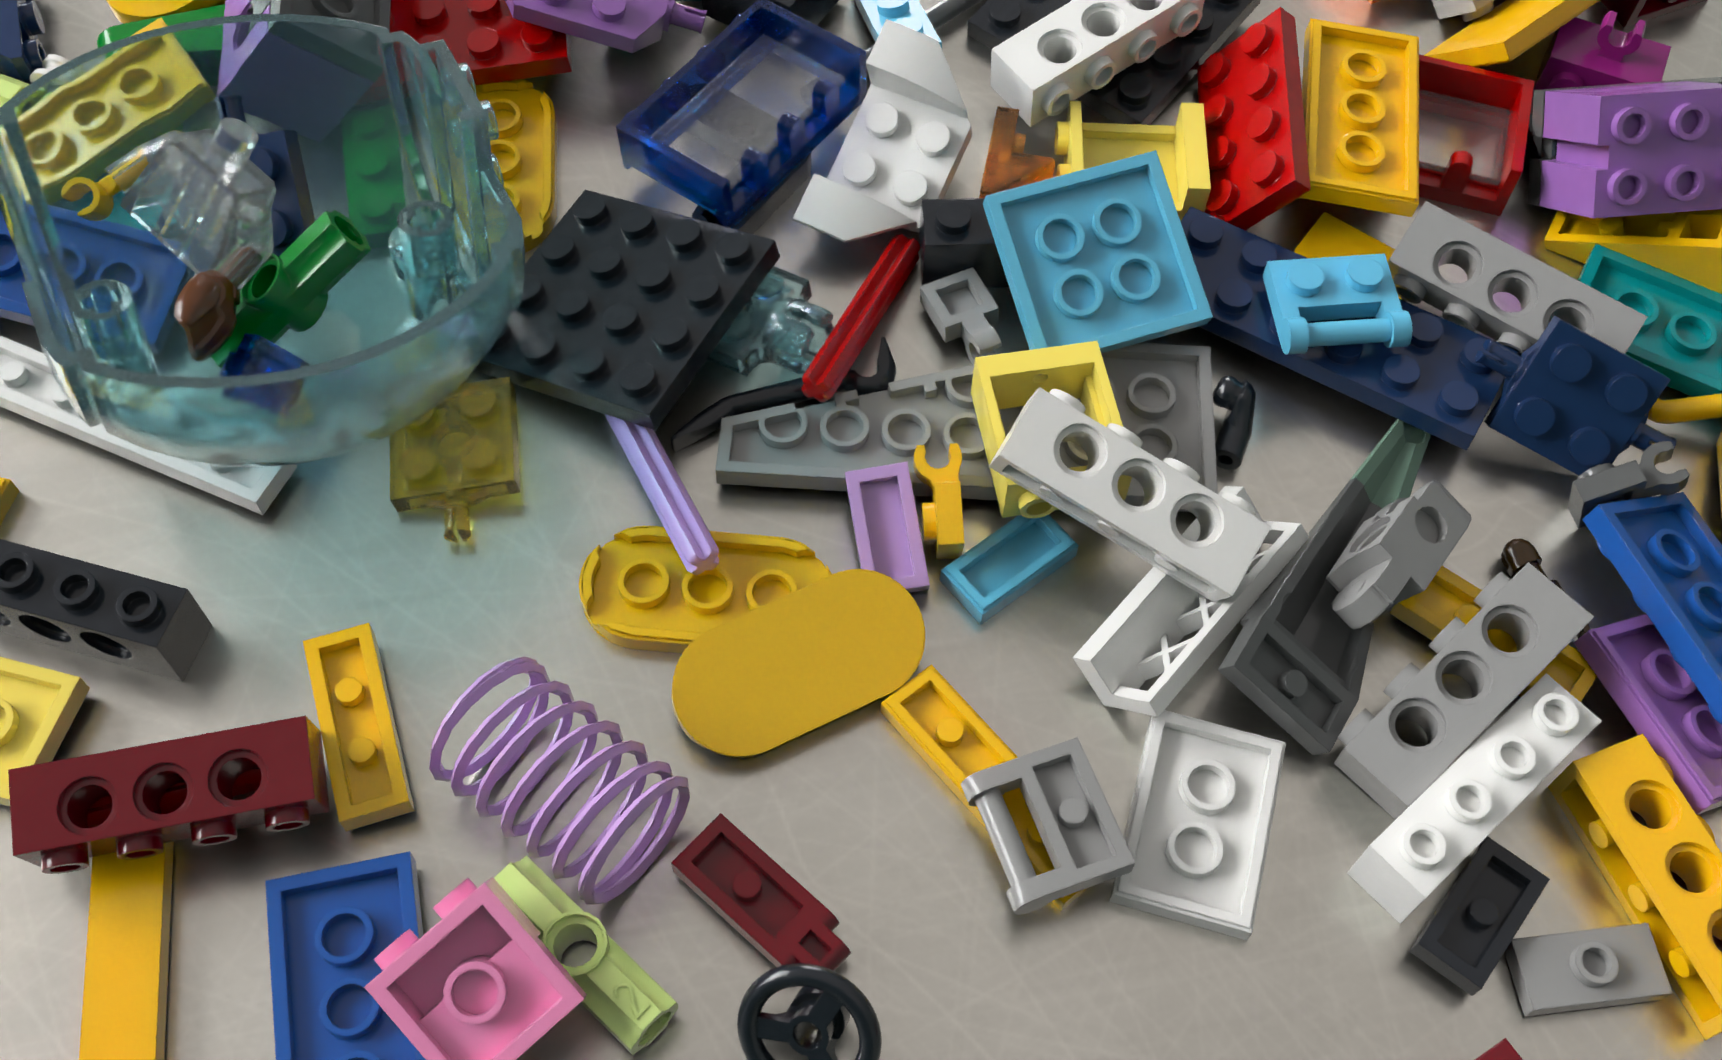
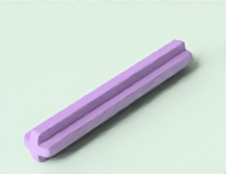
M605 414L686 570L694 575H699L705 570L716 568L719 564V548L655 431Z

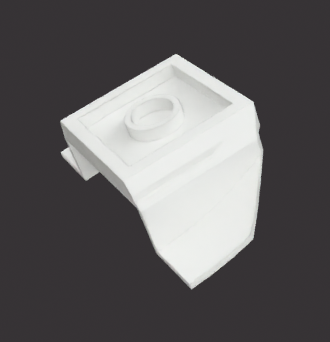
M886 19L866 61L871 85L827 178L815 173L813 174L793 217V221L827 234L844 243L900 228L919 232L922 199H944L972 137V129L965 105L939 41Z

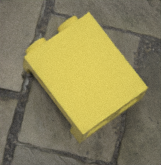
M1069 101L1066 121H1057L1055 128L1054 152L1055 155H1064V164H1058L1056 177L1156 150L1180 222L1190 207L1205 211L1211 191L1203 103L1181 102L1176 125L1169 126L1082 122L1081 101Z

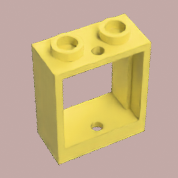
M1098 341L975 357L971 396L989 465L1006 438L999 409L1025 406L1028 399L1039 387L1049 393L1051 389H1058L1072 395L1076 399L1080 398L1081 403L1086 408L1085 415L1105 427L1109 423L1123 427ZM1087 465L1069 469L1079 472L1086 471ZM990 468L1002 518L1019 515L1025 518H1040L1051 514L1055 510H1059ZM1121 475L1117 485L1119 495L1123 500L1126 499L1132 479L1131 476Z

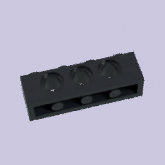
M0 539V632L181 682L184 681L212 627L211 622L188 589Z

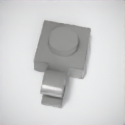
M973 267L920 286V302L945 343L962 337L972 365H974L975 357L996 355L994 350L1000 348L1002 342L991 325L998 323L999 307Z

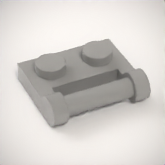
M1078 737L980 770L968 776L960 784L970 806H977L1011 888L1007 890L1006 895L1015 915L1033 912L1055 899L1130 873L1135 865L1134 858ZM1017 788L1020 789L1054 870L1036 875L1002 796L1005 792Z

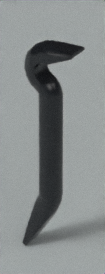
M881 337L877 359V373L871 377H864L855 370L850 369L835 393L856 390L858 396L888 390V383L895 380L896 365L885 337ZM802 377L726 396L704 409L671 437L672 449L677 452L719 429L722 418L790 403L795 404L815 399V397L808 398L802 392L804 384Z

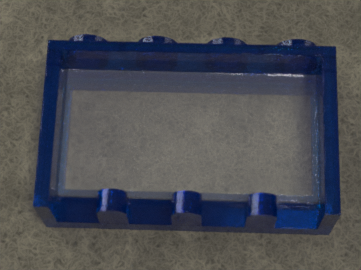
M757 0L744 13L737 15L731 24L708 45L701 47L696 55L672 77L665 79L660 87L635 110L628 112L616 126L623 166L626 169L630 167L637 169L711 212L724 227L733 228L862 104L867 94L866 51L769 0Z

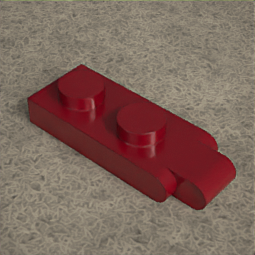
M720 813L671 862L673 872L776 967L792 963H807L835 971L851 954L846 944L832 932L839 925L835 915L723 814Z

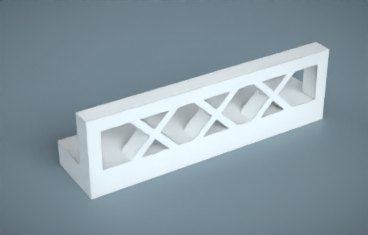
M1225 486L1218 493L1220 495L1222 492H1228L1237 495L1254 506L1244 487ZM1257 511L1255 517L1263 521ZM1197 518L1182 534L1184 538L1190 541H1197L1200 535V523ZM1263 521L1270 525L1271 529L1262 545L1264 543L1273 545L1268 550L1254 557L1234 595L1216 602H1212L1153 566L1073 656L1074 661L1102 704L1159 717L1309 539L1302 524ZM1199 630L1194 637L1179 643L1185 635ZM1162 674L1148 691L1139 689L1146 680Z

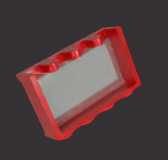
M1419 55V197L1501 216L1523 172L1535 81Z

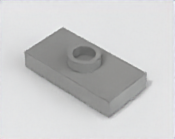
M1648 923L1512 939L1505 951L1524 1017L1657 1001L1673 994Z

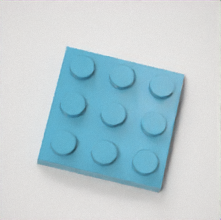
M1156 150L985 196L983 208L1029 350L1098 341L1101 353L1202 326L1213 318Z

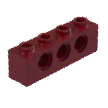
M306 715L8 770L13 856L41 867V872L45 874L79 871L89 867V857L117 852V858L123 860L148 858L163 853V843L191 838L193 845L198 846L221 844L235 840L237 838V829L265 824L266 831L271 832L299 829L310 824V815L330 812L321 731ZM260 769L261 783L257 791L246 799L234 800L232 788L235 780L248 770ZM186 782L187 796L184 803L174 812L162 814L160 801L165 791L177 783ZM111 796L112 810L109 817L99 826L89 828L87 815L91 806L99 799Z

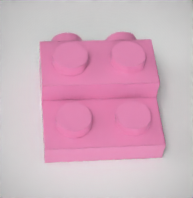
M493 877L478 888L467 878L433 907L442 920L420 939L411 929H408L374 958V961L383 971L364 987L426 1060H516L582 1002L587 995L538 938L541 932Z

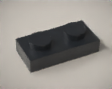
M1487 836L1478 845L1409 952L1471 996L1475 995L1483 988L1550 878Z

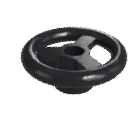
M792 963L767 971L747 989L739 1007L737 1018L738 1037L747 1060H775L767 1050L762 1039L789 1043L796 1052L807 1056L809 1060H838L834 1047L849 1022L850 1014L859 1034V1049L855 1060H879L882 1045L880 1024L874 1008L867 997L850 980L831 969L819 965ZM803 986L798 991L787 1012L779 1014L761 1012L767 1000L776 992L789 987Z

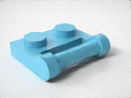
M1385 253L1267 261L1262 277L1280 345L1285 355L1305 354L1308 347L1380 342H1383L1387 348L1409 346L1413 332L1412 320L1409 312L1402 310ZM1376 317L1374 319L1307 323V321Z

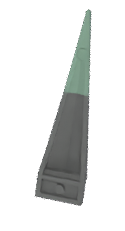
M1399 419L1394 422L1311 529L1306 543L1240 622L1243 628L1218 668L1221 674L1312 755L1329 753L1338 739L1337 737L1359 700L1367 654L1375 621L1372 624L1368 623L1358 629L1350 628L1333 610L1331 603L1339 592L1326 577L1364 521L1375 516L1378 511L1395 500L1410 497L1431 434Z

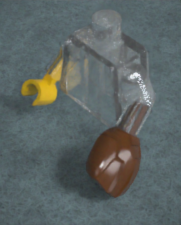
M223 118L216 131L209 128L186 133L179 130L167 132L135 147L104 168L107 176L98 182L85 177H74L68 180L61 190L62 198L70 202L81 199L89 191L93 192L92 203L77 214V216L89 221H101L107 218L113 210V196L121 191L125 196L120 206L197 274L189 279L174 304V318L184 328L188 340V350L192 359L197 362L206 361L220 350L231 337L237 324L236 309L237 305H240L239 291L267 261L274 249L271 208L277 192L274 181L249 159L259 139L257 132L247 123L235 118Z

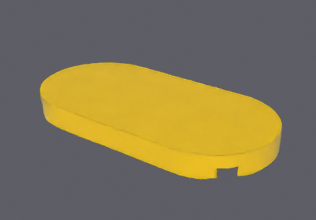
M525 79L469 86V92L464 94L459 100L456 95L450 101L445 111L440 199L441 215L450 239L465 252L478 257L503 259L526 253L546 239L556 222L557 120L551 98L544 91L542 94L540 91L535 90L533 83Z
M636 526L614 534V540L607 542L602 548L599 544L588 555L579 577V594L587 620L599 635L611 643L629 649L682 654L697 636L710 628L830 576L832 573L827 565L825 567L822 561L815 557L813 550L796 540L774 536L709 531L719 548V564L713 570H705L699 575H694L686 570L664 527Z
M850 569L827 576L712 627L697 636L687 646L676 665L671 690V701L676 719L685 734L693 742L706 750L709 749L715 754L742 759L766 753L880 700L904 685L916 671L924 652L925 626L920 609L911 594L891 577L872 570Z

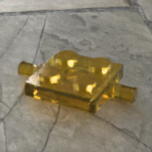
M446 353L440 358L441 385L439 387L389 396L390 501L397 512L428 507L444 510V538L447 541L458 543L459 535L463 542L469 540L472 536L470 530L471 506L490 497L521 493L516 389L510 377L473 383L466 382L465 358L459 353H451V362Z

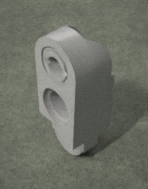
M1435 480L1420 487L1411 497L1397 499L1383 507L1375 516L1361 524L1326 577L1339 592L1331 603L1335 613L1350 628L1358 629L1368 623L1372 624L1381 614L1395 604L1425 591L1467 530L1472 520L1471 514L1440 482Z

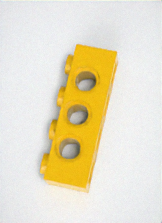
M1644 734L1573 761L1548 786L1549 790L1632 924H1649L1668 981L1704 1040L1706 1041L1721 1034L1722 952L1715 945L1712 935L1722 941V853L1715 844V838L1710 826L1701 816L1694 812L1676 785L1669 764L1664 758L1655 753ZM1630 810L1638 813L1645 820L1648 827L1640 824L1633 817ZM1670 871L1682 878L1688 891L1681 888L1674 881Z

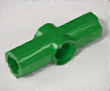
M334 209L332 212L325 211L280 256L267 253L257 258L247 269L241 281L240 305H237L236 309L237 324L234 332L221 349L211 356L217 366L233 375H236L239 371L245 372L289 329L303 332L315 325L327 306L328 291L371 251L367 238L354 226L350 219Z

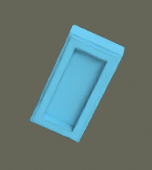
M1019 515L941 570L940 581L975 620L982 625L1073 559L1077 554L1079 545L1050 515L1040 518H1025Z

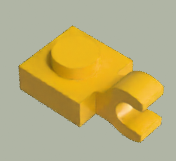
M950 443L948 451L949 463L945 467L937 469L931 467L926 462L925 445H917L913 459L914 472L918 479L932 490V502L921 503L923 541H935L936 560L959 558L962 555L965 544L961 484L958 477L962 463L961 449L957 443Z

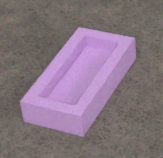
M908 462L845 472L861 569L885 574L900 583L909 593L929 590L930 583Z

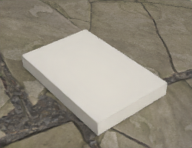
M1164 710L1159 717L1150 716L1124 833V839L1134 858L1135 865L1130 873L1114 878L1109 902L1248 940L1254 927L1286 742Z

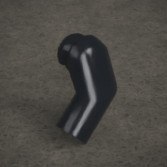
M1233 376L1222 377L1213 392V403L1218 407L1227 409L1215 443L1216 465L1226 470L1237 469L1242 463L1252 435L1256 392L1252 384L1247 380L1240 382Z

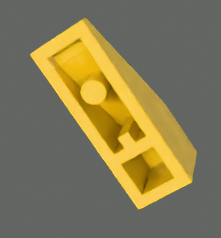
M1722 209L1595 219L1557 211L1544 239L1545 249L1585 264L1595 244H1598L1722 294Z

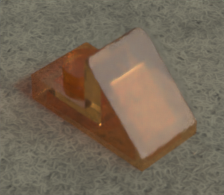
M997 106L979 198H985L986 195L1053 178L1055 159L1024 153L1027 134L1016 133L1019 109Z

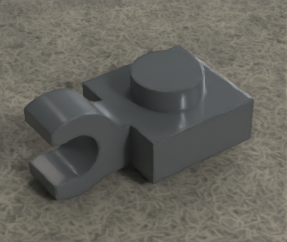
M1662 441L1649 446L1643 452L1639 465L1636 460L1614 466L1611 463L1600 464L1588 469L1577 480L1573 481L1568 509L1578 529L1586 526L1582 519L1598 504L1656 495H1671L1685 488L1690 475L1687 469L1666 474L1658 471L1655 467L1656 464L1666 462L1672 458L1674 451L1672 442Z

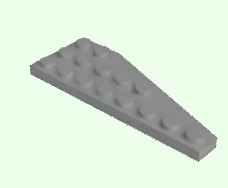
M1137 343L1101 353L1123 427L1136 434L1142 440L1141 448L1162 461L1165 458H1173L1185 463L1199 474L1200 479L1198 483L1218 494L1211 348L1208 346ZM974 365L889 382L888 390L858 396L856 390L834 394V401L804 408L796 409L795 404L790 403L722 418L715 470L717 484L847 491L845 472L908 462L913 495L932 496L931 488L921 482L914 472L913 459L915 448L917 445H925L926 462L931 467L939 469L949 463L948 451L950 443H957L962 452V463L958 474L961 484V498L997 500L971 396ZM1024 406L999 409L1006 436ZM1070 441L1060 444V457L1068 468L1088 465L1087 454L1079 444ZM1132 477L1124 501L1132 506H1141L1144 500V490L1139 481ZM1179 509V510H1178V511H1181V512H1190V511L1184 510V509Z

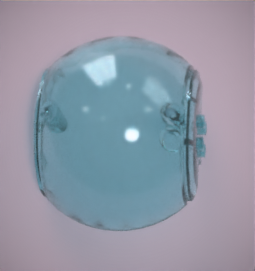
M248 14L215 17L146 31L87 52L43 75L23 88L0 107V210L16 248L26 281L22 283V287L39 343L57 385L79 417L89 427L103 424L107 433L143 449L181 460L224 467L266 468L305 464L340 456L365 447L412 424L442 403L468 379L491 351L512 312L521 303L525 278V247L522 219L504 189L503 176L498 160L491 153L490 141L496 140L499 137L497 120L488 100L479 101L477 98L474 79L467 63H457L444 39L419 44L402 30L389 33L385 27L355 20L301 14ZM228 95L242 96L248 132L264 134L279 130L297 131L315 221L325 211L332 212L335 209L352 221L354 226L367 238L371 251L328 291L327 306L315 325L303 332L289 329L245 372L239 371L236 375L218 367L211 357L203 362L194 361L188 350L185 330L174 318V304L178 295L189 279L200 273L174 151L207 145L215 138L223 135L214 99ZM144 153L156 165L113 196V210L107 218L101 221H89L77 216L79 211L92 203V191H89L81 199L73 202L61 196L62 187L68 180L74 177H85L98 182L107 175H112ZM244 274L234 284L239 292Z

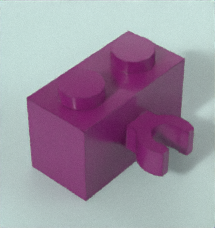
M1608 12L1604 16L1601 25L1575 17L1556 30L1545 52L1534 85L1533 94L1534 90L1662 81L1671 46L1643 38L1646 21L1641 19L1636 23L1635 28L1628 33L1614 29L1613 26L1618 12Z

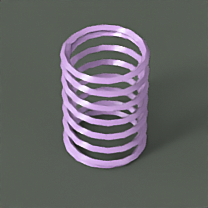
M525 656L499 663L481 675L457 699L442 720L432 742L429 769L434 779L451 782V788L455 796L468 797L477 794L476 809L480 817H492L502 814L501 829L504 837H518L529 833L526 840L529 858L550 856L555 852L552 860V871L555 879L574 877L582 872L578 882L580 899L584 900L586 905L607 903L622 894L644 874L675 834L685 815L690 799L689 784L686 777H673L670 764L658 760L648 762V755L643 743L633 740L623 742L619 724L608 720L598 721L593 704L582 700L574 701L569 685L556 680L550 681L545 667L538 664L537 660ZM529 674L528 687L506 700L489 715L466 742L455 761L454 769H444L441 763L443 748L452 729L470 707L493 687L513 675ZM549 692L560 696L563 704L546 711ZM536 699H537V702H536V704H535V707H534V709H533V712H532V714H531V717H530V719H529L527 725H526L518 734H516V733L519 731V729L521 728V726L524 724V722L526 721V719L528 718V716H529V714H530V712H531V710H532V708H533V706H534V703H535V701H536ZM518 708V711L503 732L481 754L472 759L478 748L493 730ZM573 712L584 715L588 725L581 726L569 733L572 726ZM561 718L554 738L545 753L536 760L507 797L494 805H489L488 799L495 783L509 771L524 753L533 737L543 728ZM601 732L610 735L612 745L591 756L596 745L597 734ZM584 740L578 757L563 782L532 816L514 826L513 821L516 812L523 800L543 778L551 765L567 750ZM627 752L635 755L637 766L629 769L614 780L621 764L622 754ZM493 760L486 774L481 779L470 785H464V777L474 774ZM607 762L601 779L571 822L553 839L539 847L538 844L542 833L557 809L579 784L593 771ZM651 773L661 775L662 781L652 785L641 795L647 775ZM630 786L623 803L597 840L578 859L564 867L570 851L583 831L609 802L622 790ZM673 789H678L679 792L673 810L663 828L649 846L670 806ZM658 799L650 819L636 842L622 860L601 881L595 884L608 855L625 831L646 808Z

